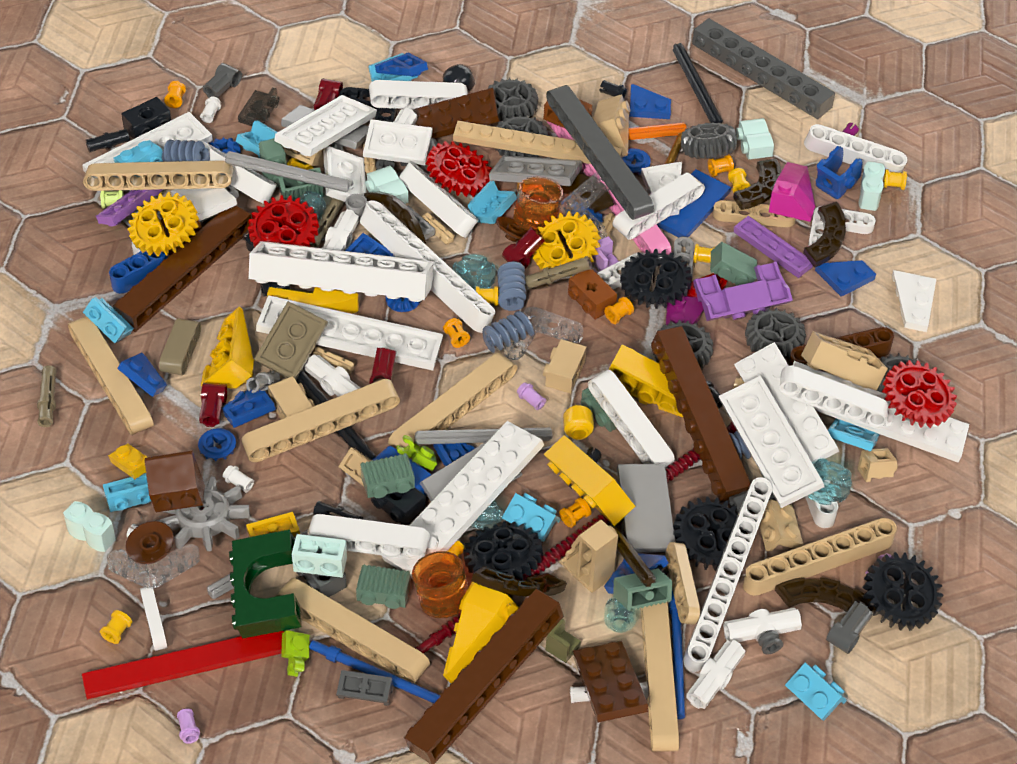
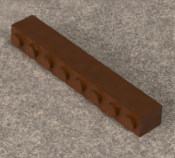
M233 206L220 212L211 221H208L195 235H192L190 237L191 242H185L184 248L178 247L176 253L164 259L157 268L149 272L142 281L134 285L127 294L118 299L113 305V309L134 328V332H137L249 233L248 227L250 225L248 220L252 219L251 214L238 206Z
M683 327L657 331L651 342V348L660 362L661 372L666 376L668 389L675 397L677 410L684 418L686 431L692 437L694 450L701 458L702 468L710 479L713 494L719 498V503L726 500L729 501V497L749 489L751 485Z
M535 589L530 596H527L519 609L508 617L503 627L492 635L487 645L476 653L471 663L459 672L457 678L449 687L443 690L438 700L426 709L422 718L409 728L404 739L410 751L429 764H435L564 617L560 603L538 589Z

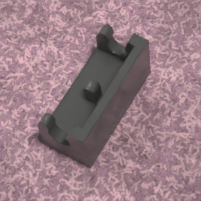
M341 670L336 695L340 699L346 697L384 703V705L390 706V693H393L394 688L393 680L391 677Z

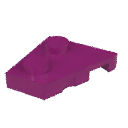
M683 296L682 301L675 299V305L668 302L665 325L668 326L670 321L677 324L678 320L682 323H686L689 320V323L692 325L697 323L704 311L702 302H698L697 297Z

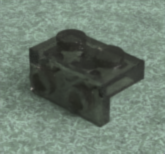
M272 87L268 94L255 90L238 115V122L253 126V122L256 120L263 124L270 119L271 112L279 104L277 88Z

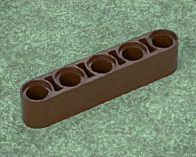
M879 327L836 337V339L869 349L877 358L889 355L894 332L889 328ZM806 345L797 346L792 349L789 366H793L794 361L807 365V361L801 356Z

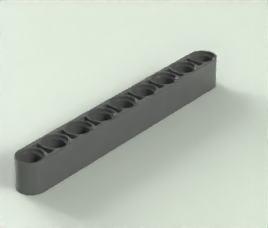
M564 85L547 91L546 98L549 106L628 216L635 220L653 213L654 205L652 199L568 85Z

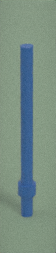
M672 590V600L668 605L672 620L677 719H684L682 623L678 617Z
M312 640L309 645V649L326 656L327 660L334 663L338 661L365 674L391 677L393 686L433 704L441 696L347 655L336 646L331 645L329 647L316 640Z

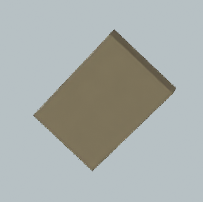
M287 301L254 360L286 378L293 376L296 380L327 327L328 321Z

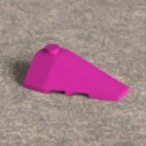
M787 162L774 185L769 213L811 222L815 210V202L808 167Z

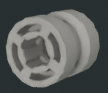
M352 194L346 198V209L354 211L359 216L358 224H360L367 199L361 194Z

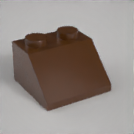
M193 450L145 458L148 491L156 513L203 506L205 484Z

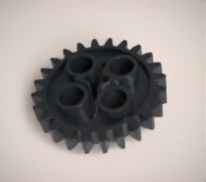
M654 249V252L651 254L646 250L645 255L638 252L637 258L631 256L630 262L625 261V268H621V289L625 290V296L630 295L631 302L637 299L638 305L644 302L646 303V308H649L651 304H654L655 309H658L659 304L667 308L668 302L675 305V299L682 301L683 295H688V290L691 289L692 283L691 268L687 267V261L681 262V256L674 258V252L666 255V250L658 253L657 249ZM658 266H661L659 269V274L657 275ZM656 280L655 289L653 292H651L653 289V283Z
M707 496L703 503L700 498H697L695 504L689 501L687 507L682 506L680 514L677 513L673 524V535L677 543H683L686 546L689 561L692 559L696 560L695 567L703 563L704 570H707L709 565L713 566L714 571L718 568L727 544L724 539H729L738 513H735L737 506L728 508L727 500L723 504H719L718 497H716L714 502H711L709 496ZM740 530L743 534H748L746 531ZM732 550L735 554L741 555L737 550Z
M505 521L499 527L496 523H493V528L491 529L484 526V532L477 530L476 537L470 536V542L465 543L466 549L463 550L465 566L468 567L469 573H475L485 566L495 571L513 575L519 580H523V574L531 576V569H538L537 563H542L541 556H543L542 542L538 538V533H533L531 527L525 530L524 524L516 527L515 522H512L510 526H507Z
M894 552L891 558L887 554L881 560L878 558L874 565H871L867 570L869 573L864 577V580L867 582L862 586L867 592L863 598L871 599L867 607H875L876 610L873 616L882 615L881 623L887 619L889 620L890 628L896 623L900 631L906 625L909 631H912L915 625L920 629L925 623L929 624L932 618L938 614L937 610L942 606L940 599L943 597V594L937 591L941 589L942 585L935 584L939 576L930 575L933 568L925 569L924 560L918 564L915 555L909 560L905 552L900 558ZM887 575L892 576L895 581L890 580ZM911 579L916 580L919 585L914 584ZM887 598L892 599L894 604L890 603ZM911 601L915 602L918 605V608L914 607Z

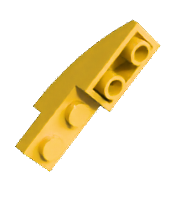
M269 287L267 297L268 295L350 314L359 311L358 293L347 294L339 290L323 291L319 287H315L313 293Z

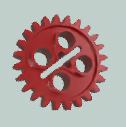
M444 141L443 145L438 143L436 147L433 146L425 163L428 165L426 170L431 172L429 176L436 177L435 183H441L442 189L447 187L449 188V193L454 190L457 196L461 192L465 197L468 194L475 197L476 193L478 194L490 181L489 173L492 168L487 166L488 161L482 160L483 155L476 154L477 150L471 151L469 145L464 148L462 143H459L457 146L454 141H451L450 145Z
M281 195L279 201L272 197V203L270 204L264 201L265 207L257 206L258 213L252 212L253 219L248 220L250 225L248 227L250 241L253 242L254 248L260 241L310 247V243L316 242L315 236L319 235L317 214L314 213L313 207L308 208L307 201L301 204L299 197L292 201L291 195L287 200H284L283 195Z
M908 360L906 364L901 361L898 366L894 365L889 370L882 384L885 386L882 392L887 394L884 400L891 401L888 408L896 409L895 416L902 414V421L908 418L912 426L915 422H918L920 428L925 423L931 428L933 424L939 426L942 422L945 423L954 412V408L957 405L955 402L957 395L952 394V392L955 390V387L948 386L951 380H944V373H936L937 367L931 370L927 362L924 366H921L919 360L914 365Z

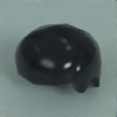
M463 64L453 65L443 74V82L462 83L466 85L469 91L475 85L472 71Z

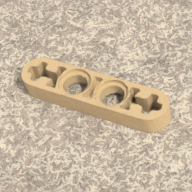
M721 200L717 201L713 208V217L723 222L739 223L747 216H750L761 225L791 227L795 224L796 220L795 218H786L782 215L769 213L770 205L760 204L749 209L740 210L735 201ZM739 211H747L749 214L741 215ZM760 213H768L770 216L763 217Z
M670 542L665 556L669 562L667 567L670 579L672 580V590L678 617L681 623L695 625L699 620L700 606L686 546L683 543Z

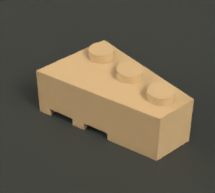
M622 94L599 101L593 120L613 147L622 148L621 157L628 156L630 106L627 100L624 101Z
M814 331L801 354L807 361V365L812 369H821L861 387L876 391L888 369L871 350Z
M600 520L580 534L571 545L572 548L565 553L566 556L559 561L591 593L607 583L614 573L618 541L617 532L612 526H608Z

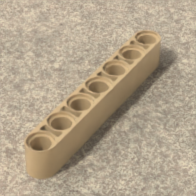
M225 161L94 163L88 166L83 183L87 189L92 191L226 188L232 180L233 166Z
M87 316L68 323V329L74 342L129 433L134 435L154 426L148 409L129 378L117 369L120 364L97 326Z
M501 353L494 354L395 430L390 436L388 444L395 449L397 445L405 448L408 446V443L403 441L402 437L404 435L411 437L413 443L416 444L415 433L417 431L447 430L511 380L517 371V365ZM416 444V445L422 447V446H426L427 444Z
M383 379L250 431L242 437V444L248 459L251 462H260L389 411L400 403V398L391 380Z
M880 518L751 564L746 569L743 588L750 595H761L775 590V586L782 582L796 578H808L886 550L893 544L897 526L889 518Z
M291 578L275 595L276 597L294 593L300 604L301 619L395 676L415 684L430 665L429 659L422 652L296 578Z
M662 602L661 605L658 603L657 605L653 604L652 607L650 605L644 608L640 607L645 677L648 685L647 703L651 751H678L679 733L667 602Z

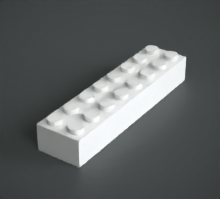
M260 241L250 252L249 279H254L257 283H268L271 281L277 282L281 286L296 284L300 288L305 289L321 287L323 291L337 289L343 290L347 294L362 292L366 296H377L379 294L386 295L390 299L404 297L410 301L419 302L425 300L432 288L433 261Z

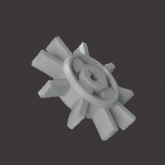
M210 477L204 491L203 506L163 511L174 515L157 521L165 523L171 530L178 528L181 530L175 536L176 548L181 549L191 537L203 538L206 550L212 551V536L224 532L236 540L240 537L238 526L231 523L230 520L250 519L249 505L230 506L242 498L241 487L237 485L226 493L221 494L217 492L216 478Z

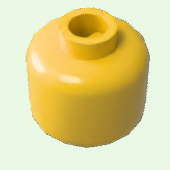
M574 405L564 412L563 424L566 435L575 440H582L591 435L594 430L591 409L582 405Z

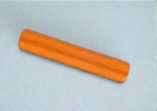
M684 122L629 128L628 140L675 136L678 133L684 132L687 127Z

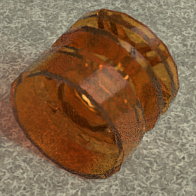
M534 176L522 180L519 184L517 201L513 212V219L516 224L525 230H529L532 227L540 233L538 227L544 228V221L552 222L551 216L558 219L563 189L558 183L546 177Z
M436 551L419 559L413 566L411 575L422 611L434 618H448L462 611L459 609L461 600L469 588L461 559L456 554L447 551Z

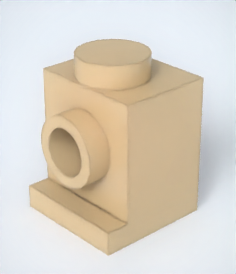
M888 448L872 449V451L862 449L858 471L866 482H871V478L893 477L898 464Z

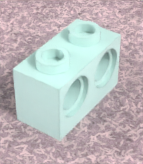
M296 535L292 551L293 572L343 578L347 560L346 540Z

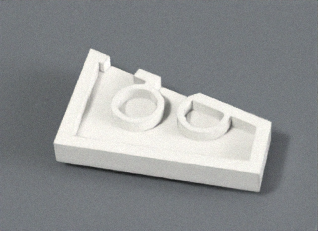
M682 162L641 168V176L649 195L680 177ZM679 211L675 212L672 215H678Z
M893 270L892 279L895 282L896 295L900 301L904 328L927 332L936 279Z

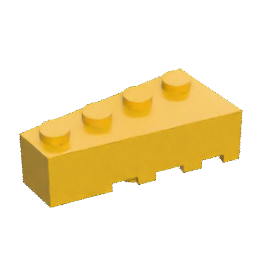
M621 345L609 370L617 376L628 393L633 397L639 398V403L645 405L656 404L660 410L683 418L682 414L677 410L675 397L668 389V381L665 374L661 372L659 363L631 348Z
M565 435L544 453L545 457L549 460L547 466L556 475L560 473L559 477L568 486L572 484L571 488L580 497L584 496L583 499L592 508L595 507L614 526L636 507L615 479Z

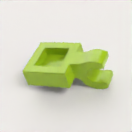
M404 435L402 437L403 441L408 443V446L403 448L397 445V452L401 455L406 453L408 457L412 458L413 462L433 471L437 465L434 451L427 446L420 447L414 444L411 437Z
M289 630L282 634L281 657L288 658L287 675L298 677V671H304V662L309 658L310 635Z

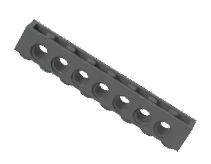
M708 18L694 29L692 45L814 118H821L833 108L834 91L712 19Z

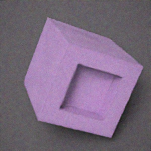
M609 236L598 240L601 247L596 248L598 255L591 256L594 260L592 263L599 271L619 262L612 254L613 241Z

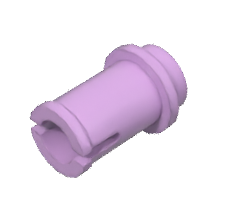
M525 382L517 389L519 398L525 399L535 410H539L545 405L546 399L533 389L532 384Z
M182 709L177 713L181 729L179 736L184 743L191 744L198 740L200 730L196 727L192 709Z

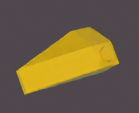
M240 306L223 321L216 338L220 342L210 353L213 359L211 364L206 365L203 370L201 386L203 383L227 384V388H238L253 376L254 360L243 309Z
M474 582L469 586L460 603L459 609L462 611L459 623H455L454 645L449 648L443 676L451 684L457 678L459 672L471 663L476 653L487 645L492 635L503 627L508 617L519 609L507 594Z

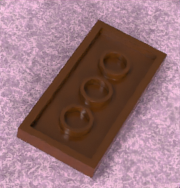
M493 88L415 108V114H417L416 126L431 127V138L434 139L454 134L457 121L481 125L500 122Z
M622 641L609 642L573 651L574 661L598 723L648 712V703Z

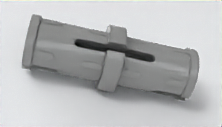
M273 370L267 373H258L255 377L247 380L246 388L248 391L252 390V393L259 390H268L269 385L280 381V375L277 372L274 373L275 371Z

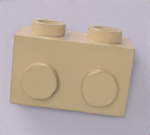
M770 499L759 524L766 551L771 552L778 545L793 549L801 547L803 541L793 506L787 505L781 508L777 501Z

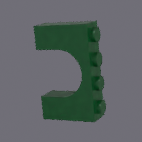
M290 529L232 541V551H229L230 563L233 566V572H230V580L234 587V593H231V602L233 608H235V615H232V624L234 630H238L242 638L302 627L300 604L294 593L271 598H257L250 594L253 581L263 571L293 564L292 551L295 539Z

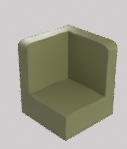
M561 619L546 637V651L565 663L573 656V651L578 650L581 646L579 639L565 631L564 619Z

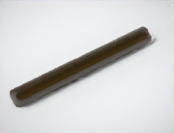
M609 522L608 526H612L618 534L617 550L646 587H651V584L656 582V577L620 529Z

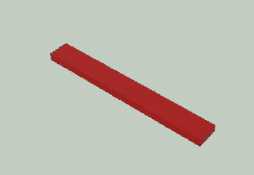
M284 631L248 638L240 636L82 673L86 698L92 699L282 654V634Z

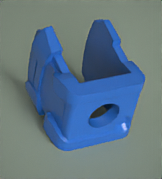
M837 146L829 153L827 159H821L817 164L816 186L835 199H840L847 189H851L857 183L862 172V159L856 158L845 173L841 176L836 174L843 161V147Z

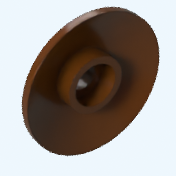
M500 216L496 219L497 226L506 233L505 237L513 242L520 240L530 229L528 226L512 218Z
M159 521L143 523L129 534L126 541V552L136 563H155L163 559L172 549L174 534L165 523Z

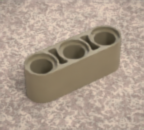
M181 318L176 319L160 358L159 370L161 372L177 375L185 374L200 336V322Z

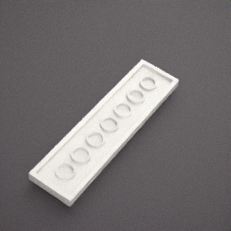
M269 295L256 325L257 332L269 334L287 301L328 321V325L316 345L374 358L377 348H387L397 352L396 363L432 371L434 370L443 339V334Z
M796 361L793 363V366L882 399L887 395L870 388L861 387L851 381L824 371L812 369ZM814 407L816 411L955 462H959L962 456L969 424L950 417L939 426L933 424L929 428L925 423L920 428L918 422H915L912 426L910 419L907 418L905 421H902V414L895 416L896 409L888 408L887 425L881 429H874Z
M506 421L409 525L423 528L429 532L430 536L425 557L420 560L382 556L384 561L400 571H410L411 578L419 582L544 446L542 439Z

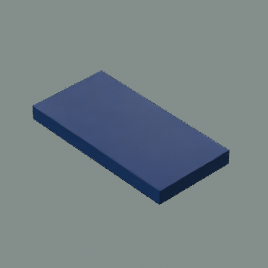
M695 169L691 175L705 186L703 194L697 200L680 209L678 215L669 216L656 225L678 238L689 237L713 212L714 204L717 201L724 200L731 192V187Z

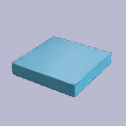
M837 418L828 429L833 439L868 451H872L880 436L878 433Z

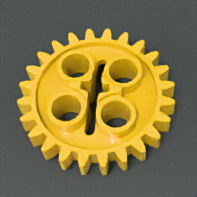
M170 192L166 194V197L159 193L157 199L151 196V202L148 203L144 200L143 207L137 206L136 208L139 212L132 213L131 215L134 219L128 221L131 226L128 228L129 237L135 247L139 248L142 253L146 251L149 256L155 252L157 257H159L162 251L167 256L171 249L176 253L177 246L184 248L183 242H191L189 235H195L194 229L199 227L196 222L199 220L198 212L191 200H187L185 196L180 197L178 193L173 197ZM158 211H160V214L163 217V221L169 231V237H167L164 231V227L157 215Z
M568 211L566 217H564L562 213H559L558 219L551 216L552 222L544 221L545 227H538L545 242L535 251L533 259L540 270L546 267L550 269L584 258L585 256L589 257L590 262H594L591 256L598 255L596 248L601 247L598 242L601 237L591 219L588 220L585 214L581 217L576 212L573 216ZM559 231L562 232L564 238L566 239V243L573 254V258L571 259L568 252L566 251L563 241L561 240L558 234Z

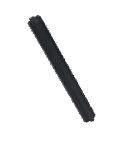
M675 43L673 45V52L710 123H722L723 120L682 43Z
M301 370L296 381L298 384L301 383L303 385L306 396L313 401L314 405L329 401ZM351 426L337 431L350 447L357 449L371 461L376 457L374 452Z

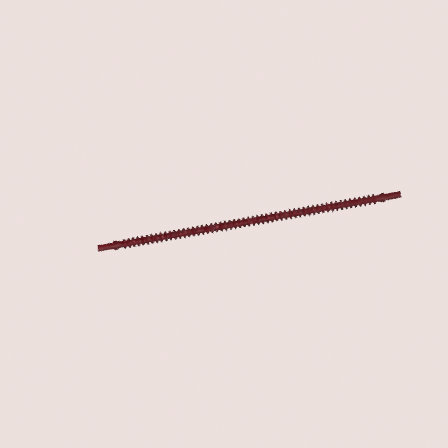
M732 422L726 427L729 433L734 434L737 431ZM694 447L687 454H684L683 457H679L678 461H674L673 465L669 464L668 468H665L667 484L669 480L672 481L674 477H678L684 470L692 467L693 463H697L698 459L701 460ZM598 514L597 518L592 519V522H587V526L583 525L582 530L577 529L576 533L571 534V537H566V541L562 540L561 544H556L555 548L552 547L550 549V552L546 551L545 556H541L542 563H537L538 569H531V576L523 574V580L534 575L539 576L540 571H545V567L550 568L551 564L556 563V560L560 561L561 556L565 557V553L572 548L571 545L577 537L595 523L602 520L608 525L610 521L603 515ZM461 613L458 614V617L454 616L453 621L448 620L447 625L443 624L440 630L430 634L429 638L416 646L415 649L424 654L432 647L439 646L445 638H451L452 633L456 634L454 631L455 623H459Z

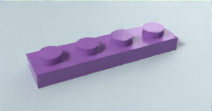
M164 189L131 190L96 215L98 224H106L108 226L120 224L121 220L134 213L137 206H143L144 200L148 202L151 196L159 195Z
M747 216L734 226L733 232L773 261H777V264L797 278H800L813 267L804 254L750 216Z

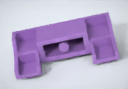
M777 261L754 267L757 282L725 288L722 291L716 275L693 280L698 302H702L706 320L711 321L730 317L733 320L745 318V314L753 312V314L757 315L759 310L765 312L767 308L793 301L790 288L780 273Z

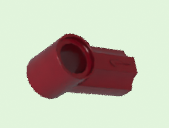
M322 78L319 84L318 96L313 105L314 110L338 98L340 91L343 89V82Z
M531 227L516 244H510L504 249L502 257L507 262H519L526 269L530 264V257L545 242V239Z
M377 348L369 384L374 383L379 378L391 380L396 351L387 348Z
M202 384V405L199 422L206 427H215V425L220 424L222 407L227 401V384Z

